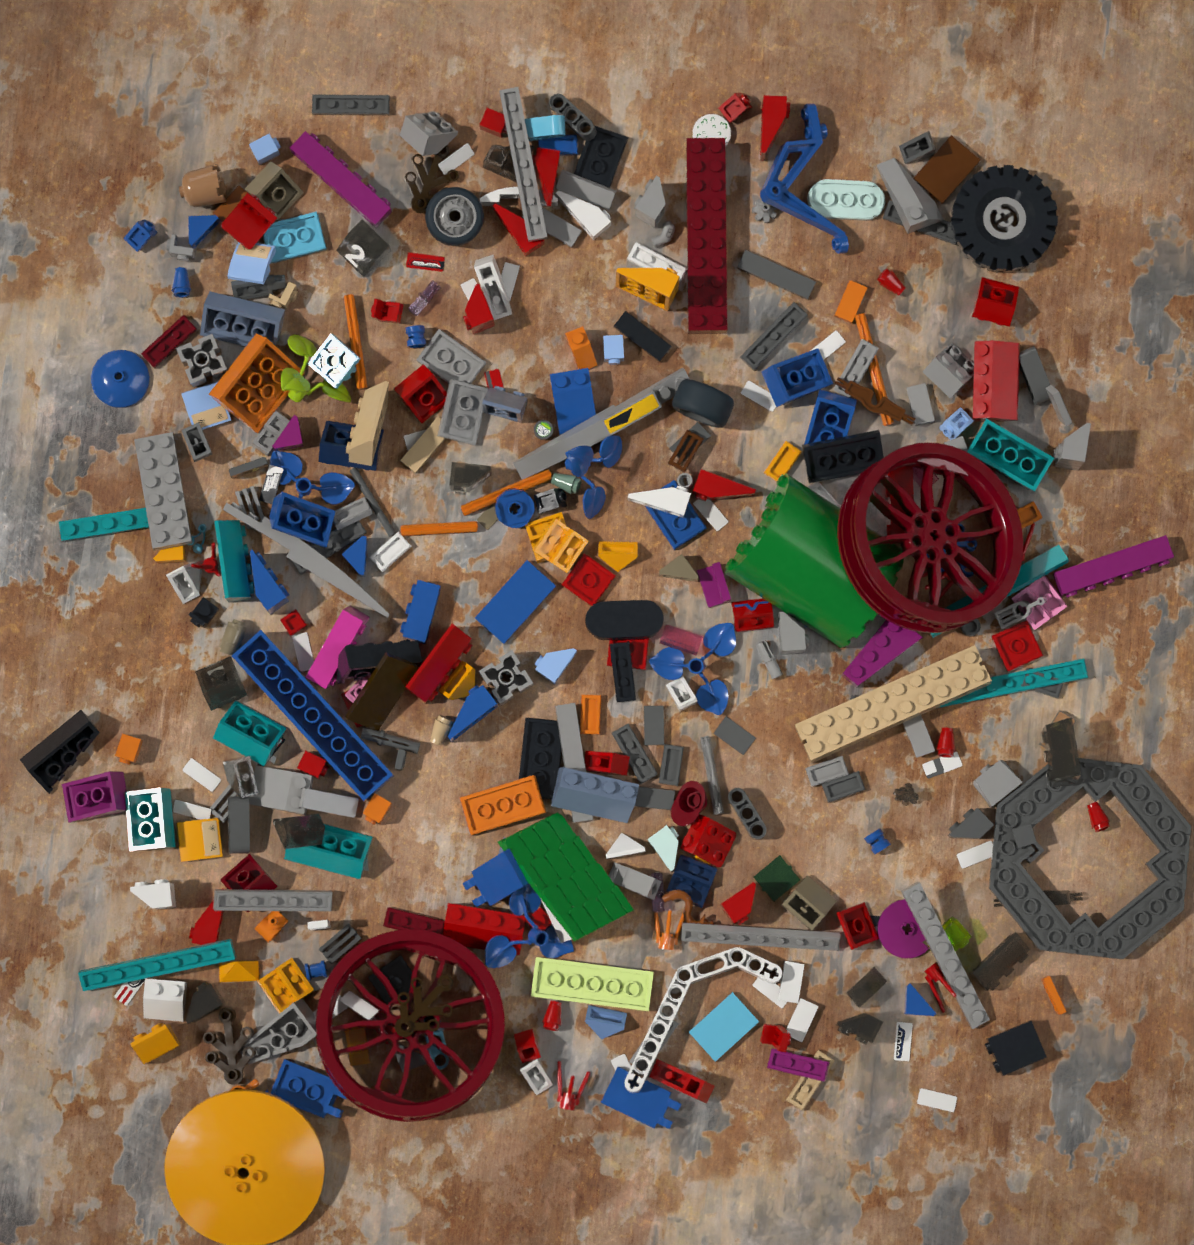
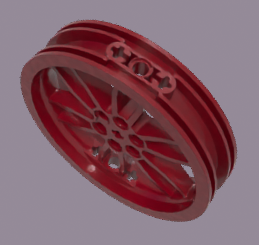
M929 442L916 443L893 451L865 469L855 479L844 497L839 512L837 527L838 546L841 560L850 582L870 608L884 619L902 628L922 633H941L960 628L997 607L1011 591L1018 577L1023 557V532L1014 501L1002 481L987 465L959 448ZM905 466L924 470L920 489L921 509L910 495L889 477L888 474ZM933 474L943 475L944 478L941 497L937 507L934 506ZM955 479L971 493L981 508L971 510L954 520H949L946 514L953 494ZM879 482L898 501L905 514L895 509L875 492L874 488ZM869 501L886 518L902 528L905 533L887 535L868 541L866 514ZM982 513L985 514L990 529L980 532H961L958 523L967 518ZM992 535L994 547L992 573L990 574L976 558L960 548L957 542L973 541ZM880 544H901L903 553L879 563L875 562L870 547ZM911 555L915 559V563L908 583L907 598H905L886 580L880 568L890 566ZM956 561L967 567L987 585L983 593L967 579ZM941 567L950 579L973 600L971 604L953 611L938 607L941 590ZM924 569H927L929 583L928 603L917 599Z
M416 929L396 930L374 936L348 952L329 975L320 995L316 1016L317 1047L325 1071L333 1084L349 1101L362 1110L380 1118L400 1122H418L438 1118L456 1110L469 1101L482 1088L492 1073L501 1051L505 1030V1016L501 995L495 980L482 961L468 948L447 936ZM397 950L417 953L418 957L412 972L411 981L417 977L422 958L426 957L439 961L440 966L435 980L426 995L422 997V1002L438 985L437 982L442 974L445 963L460 967L470 977L480 995L456 1000L448 1004L454 1009L464 1005L483 1002L487 1018L464 1023L440 1022L439 1015L420 1016L415 1023H422L426 1017H432L439 1022V1029L437 1031L464 1030L486 1025L487 1037L485 1047L474 1070H470L454 1051L434 1037V1032L429 1030L414 1031L409 1037H401L396 1032L394 1034L386 1033L385 1027L388 1025L395 1027L397 1020L401 1018L400 1015L396 1016L391 1012L394 1006L400 1007V1003L391 983L371 959ZM366 964L384 984L392 999L388 1005L371 995L353 977L352 974L362 965ZM347 981H350L367 1001L387 1016L385 1020L356 1021L339 1026L332 1025L337 998ZM411 985L409 992L410 1001L407 1004L408 1017L414 1012L410 1006L414 1002V991ZM448 1007L443 1009L444 1013L450 1011ZM435 1023L434 1025L430 1026V1028L435 1029L437 1027V1024ZM401 1025L402 1030H408L406 1025ZM357 1028L380 1029L381 1036L364 1044L340 1050L335 1048L333 1033ZM426 1036L429 1039V1043L421 1045L418 1042V1038ZM399 1041H408L409 1047L401 1049L398 1045ZM384 1042H391L393 1047L381 1067L375 1089L360 1085L348 1073L339 1058L341 1055L365 1051ZM432 1046L449 1056L467 1075V1078L458 1087H453L436 1067L428 1052ZM413 1051L421 1053L432 1073L449 1090L447 1094L423 1102H412L401 1098L408 1079L411 1053ZM398 1054L405 1056L404 1073L399 1092L393 1095L381 1091L380 1085L386 1069L394 1056Z

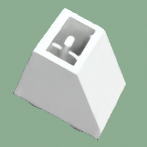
M155 880V884L149 885V882H137L135 887H130V891L152 909L176 907L174 884L170 883L169 880Z

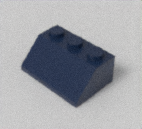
M326 421L320 441L318 462L376 471L384 429H381L372 466L349 462V454L346 453L347 443L352 441L350 438L351 428L356 425Z

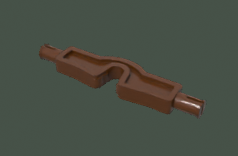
M839 377L837 378L839 382L836 381L835 384L845 389L844 392L861 401L868 411L876 414L883 413L898 422L903 420L911 426L914 423L912 421H915L916 418L906 414L905 409L896 405L888 398L882 397L877 405H873L871 402L875 393L873 390L853 381L847 382Z

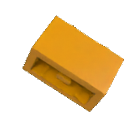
M159 1023L151 1028L152 1032L148 1034L143 1032L133 1037L134 1042L130 1044L143 1064H147L181 1046L170 1024L164 1025V1023Z

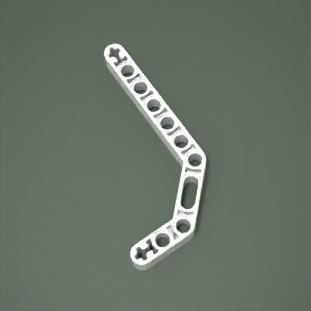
M739 947L678 968L625 1079L626 1090L630 1093H637L642 1089L692 983L738 968L761 980L775 984L782 977L781 968ZM733 953H741L743 959L740 962H734L731 957ZM715 959H721L724 962V966L721 969L707 974H700L697 970L699 965ZM752 961H758L761 968L754 971L750 968L749 964ZM764 964L767 965L766 970L772 972L773 969L776 970V974L778 975V977L774 976L773 979L769 978L770 974L767 972H764V975H761V972L764 968ZM680 972H689V980L682 981L679 978ZM679 989L682 995L680 998L674 999L670 995L671 991ZM664 1007H671L673 1009L672 1016L665 1017L662 1014V1009ZM656 1025L664 1026L665 1031L663 1034L657 1035L654 1033L653 1029ZM651 1042L656 1045L655 1052L648 1053L645 1050L647 1043ZM641 1060L646 1061L648 1064L647 1069L644 1071H639L636 1067L637 1063ZM635 1071L638 1075H644L643 1079L641 1077L637 1079L639 1086L631 1089L628 1082L629 1080L633 1081L635 1078V1074H632V1072Z

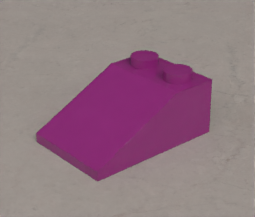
M109 771L62 784L68 823L126 811L125 792L127 790L123 772Z

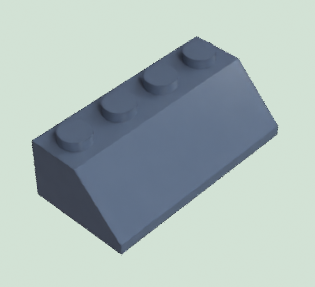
M210 291L203 307L200 336L213 334L217 340L247 346L257 333L266 337L277 347L283 326L285 309Z
M561 767L558 770L551 806L627 823L636 803L639 784Z

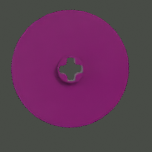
M905 899L895 901L884 909L878 921L877 931L881 944L889 953L900 958H915L924 954L930 948ZM907 923H909V927L912 928V931H908L907 934H905V931L902 930V927L906 926Z

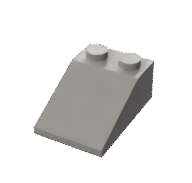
M256 765L249 795V804L306 815L307 809L299 807L303 788H312L314 777L312 775Z

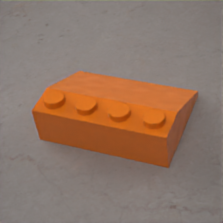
M256 333L209 395L258 434L290 391H282L281 389L282 371L285 368H293L300 373L301 369L270 340Z

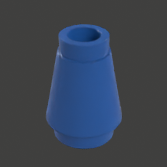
M178 267L175 269L172 292H174L175 297H188L191 287L187 269Z

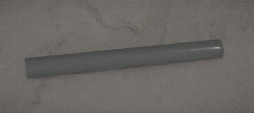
M351 469L350 473L389 537H392L396 532L358 469Z

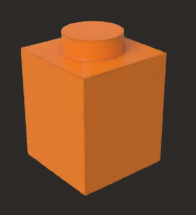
M122 733L115 754L116 757L120 758L119 762L128 765L131 762L136 763L143 740Z
M374 793L363 811V814L366 815L365 820L373 825L376 822L381 824L392 803Z

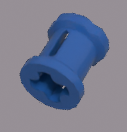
M324 960L321 963L312 965L305 964L308 981H311L312 978L321 976L326 978L328 976Z

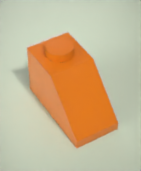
M582 326L565 333V338L577 368L591 369L598 366L584 327Z

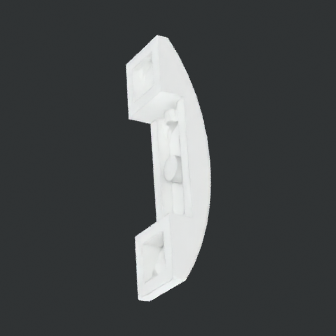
M508 187L492 191L481 197L480 203L482 206H493L494 204L500 205V198H520L518 187ZM538 189L541 206H547L541 191ZM553 196L551 206H558L557 197Z

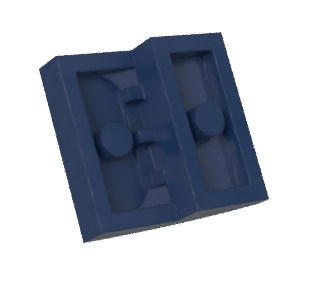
M681 854L665 894L672 890H683L691 897L693 905L702 908L716 875L717 868Z

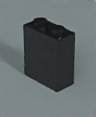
M1031 1020L986 1038L987 1043L984 1044L988 1054L993 1055L995 1062H992L996 1073L1000 1072L1001 1076L1047 1058Z

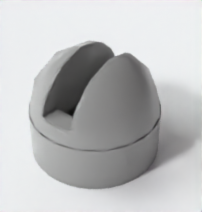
M682 473L677 478V484L689 489L693 485V479L690 474ZM683 478H687V486H685Z

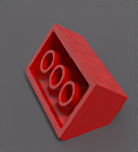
M995 340L975 341L973 419L980 422H985L986 418L992 422L1018 421L1020 343Z
M452 623L408 682L406 689L424 703L432 702L438 694L436 691L440 685L444 686L449 680V672L452 669L455 671L460 665L461 660L459 659L462 654L467 655L473 647L471 644L472 639Z
M448 903L443 935L459 942L465 947L486 950L490 939L498 935L507 937L509 942L523 940L526 918L523 915L516 916L511 913ZM522 944L512 945L516 949V955L520 956Z

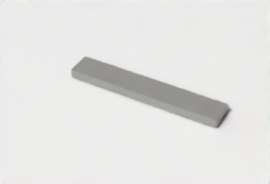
M575 703L557 705L555 709L564 767L586 772ZM571 811L573 823L593 820L592 815Z
M215 889L213 909L214 911H331L333 892L331 890Z

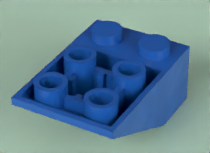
M251 550L250 557L255 594L271 615L289 602L287 599L289 593L282 584L277 585L275 581L278 578L271 568L266 569L264 567L267 563L259 551L255 554Z

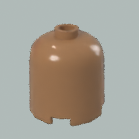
M215 164L187 172L183 176L182 186L179 187L181 198L185 197L186 202L193 207L227 202L226 198H224L227 197L225 182L218 175V172H221L219 165Z

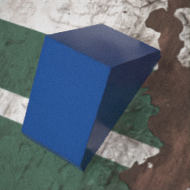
M216 215L188 216L190 246L195 249L220 223Z
M367 536L359 538L342 553V556L361 577H365Z
M910 983L906 985L904 1014L934 1016L936 1012Z

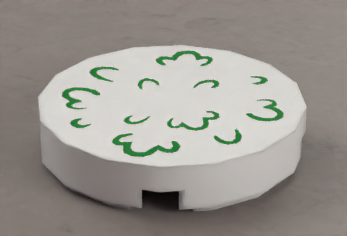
M707 114L700 117L695 123L693 138H725L726 147L731 138V128L723 117L716 114Z

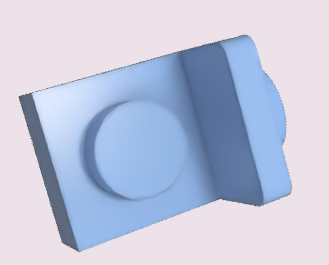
M960 407L939 428L946 437L952 440L957 438L974 420Z

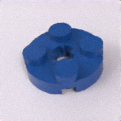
M508 489L496 499V516L501 523L508 527H523L534 514V502L530 495L522 489ZM516 503V505H520V508L517 509V513H513V511L510 512L509 508L512 507V504Z

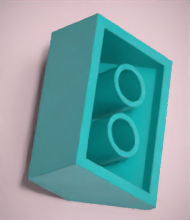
M235 700L220 720L213 739L265 766L287 728Z
M154 788L125 792L129 851L174 848L175 836L171 789Z

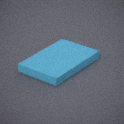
M317 211L274 222L263 235L265 245L275 246L276 249L270 264L327 250Z
M732 992L692 1028L689 1033L716 1062L759 1021Z

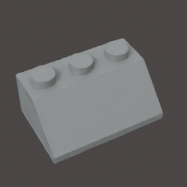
M1086 423L1066 437L1061 444H1058V447L1056 446V450L1054 449L1053 451L1054 467L1078 471L1085 463L1091 423Z

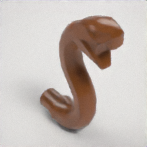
M672 890L662 895L665 903L676 899H682L685 902L683 916L686 923L714 925L712 920L708 922L705 919L706 914L703 915L700 921L692 918L693 901L683 890Z

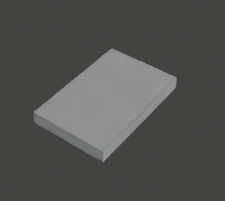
M438 329L416 359L417 362L421 365L424 364L431 372L448 384L450 379L472 384L486 365L484 360L440 329Z
M450 379L437 436L475 446L483 416L482 402L488 388Z

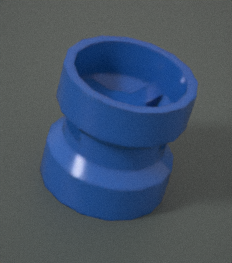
M414 325L405 328L409 338L407 340L408 348L427 346L426 339L424 338L425 326Z
M881 828L864 838L866 843L871 845L874 855L891 845L888 839L884 838Z

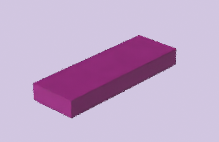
M771 1049L767 1068L825 1082L830 1062Z

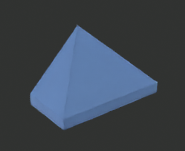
M588 1005L585 1022L601 1039H604L624 1030L627 1013Z

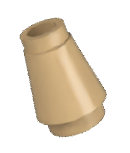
M439 715L438 719H435L430 742L441 746V743L453 727V720Z

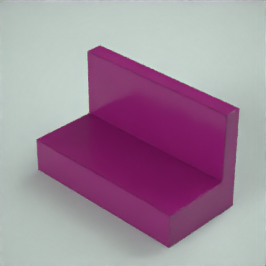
M720 562L697 570L708 608L731 601Z

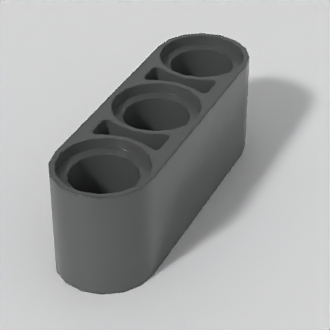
M558 93L551 96L549 100L551 109L556 115L565 116V123L576 134L586 141L592 140L596 136L597 131L592 121L565 96ZM564 102L562 107L555 108L556 103ZM577 114L576 119L568 120L570 115ZM586 126H590V127H591V129H590L589 132H587V133H583V132H582V130H583L584 127H586Z
M1033 346L1020 351L1019 367L1034 404L1038 405L1049 401L1050 398L1045 388L1050 386L1036 348Z
M741 788L732 789L728 794L730 805L749 836L754 840L762 839L767 832L764 822L745 791ZM740 792L742 794V801L734 802L731 798L732 793ZM750 809L753 813L752 818H743L742 810ZM759 825L762 827L763 833L761 836H755L752 833L754 826Z
M248 796L228 797L230 854L250 853Z

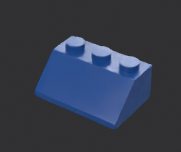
M281 492L273 499L269 517L272 529L326 548L336 511Z

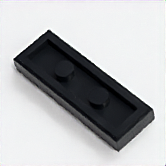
M626 311L613 326L658 362L663 359L672 347Z
M630 642L610 643L616 701L636 700Z

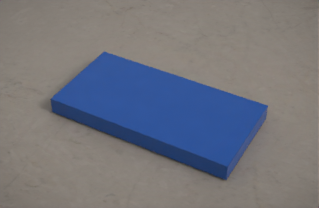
M526 560L479 612L475 619L499 641L505 644L554 590L556 585Z

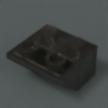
M861 1013L837 1021L835 1026L838 1027L837 1031L847 1036L851 1033L856 1036V1041L867 1045L868 1042H874L883 1021L867 1013Z

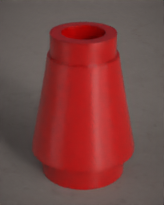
M887 268L876 279L880 282L879 285L897 296L906 288L895 273Z
M941 728L936 749L940 757L950 758L956 752L952 728Z
M1098 802L1087 805L1092 829L1095 832H1100L1109 828L1110 820Z
M550 1001L542 1021L544 1029L558 1031L559 1027H561V1002Z

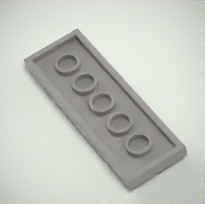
M173 432L134 439L153 550L192 544Z

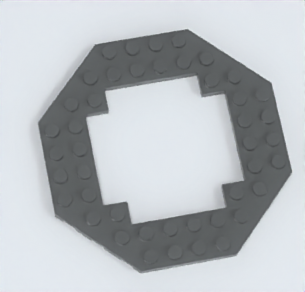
M1057 756L997 805L989 889L1038 950L1123 960L1184 910L1191 825L1142 765ZM1081 788L1087 792L1094 802L1111 791L1160 851L1145 863L1157 880L1100 927H1097L1086 913L1072 924L1068 923L1020 864L1035 850L1031 845L1017 849L1011 831L1028 824L1034 827Z

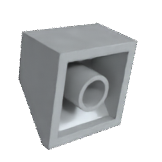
M779 612L778 628L781 655L804 653L809 646V635H805V630L787 614Z

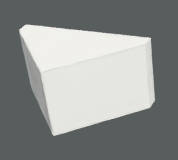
M683 676L666 684L679 712L697 703V698Z
M538 1059L520 1069L536 1095L553 1086Z

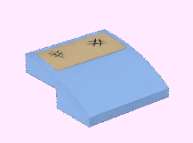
M238 242L229 266L228 279L264 284L271 271L269 265L276 253L275 246L256 243L251 250H247Z
M218 381L181 393L191 424L194 425L199 422L202 430L231 420L229 411L209 395Z

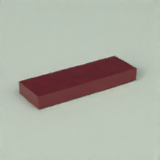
M183 315L147 347L141 355L155 369L176 348L196 332L197 328Z
M388 907L383 926L396 930H425L442 935L445 921Z

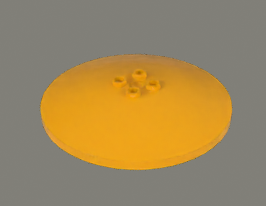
M258 1090L226 1091L211 1096L197 1104L177 1125L165 1156L166 1185L178 1213L198 1233L224 1245H266L289 1235L313 1211L324 1182L325 1162L323 1149L311 1123L295 1106L286 1100ZM246 1168L249 1171V1175L241 1177L238 1174V1170Z

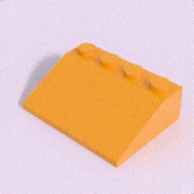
M617 268L616 287L668 312L678 293L680 276L671 268Z

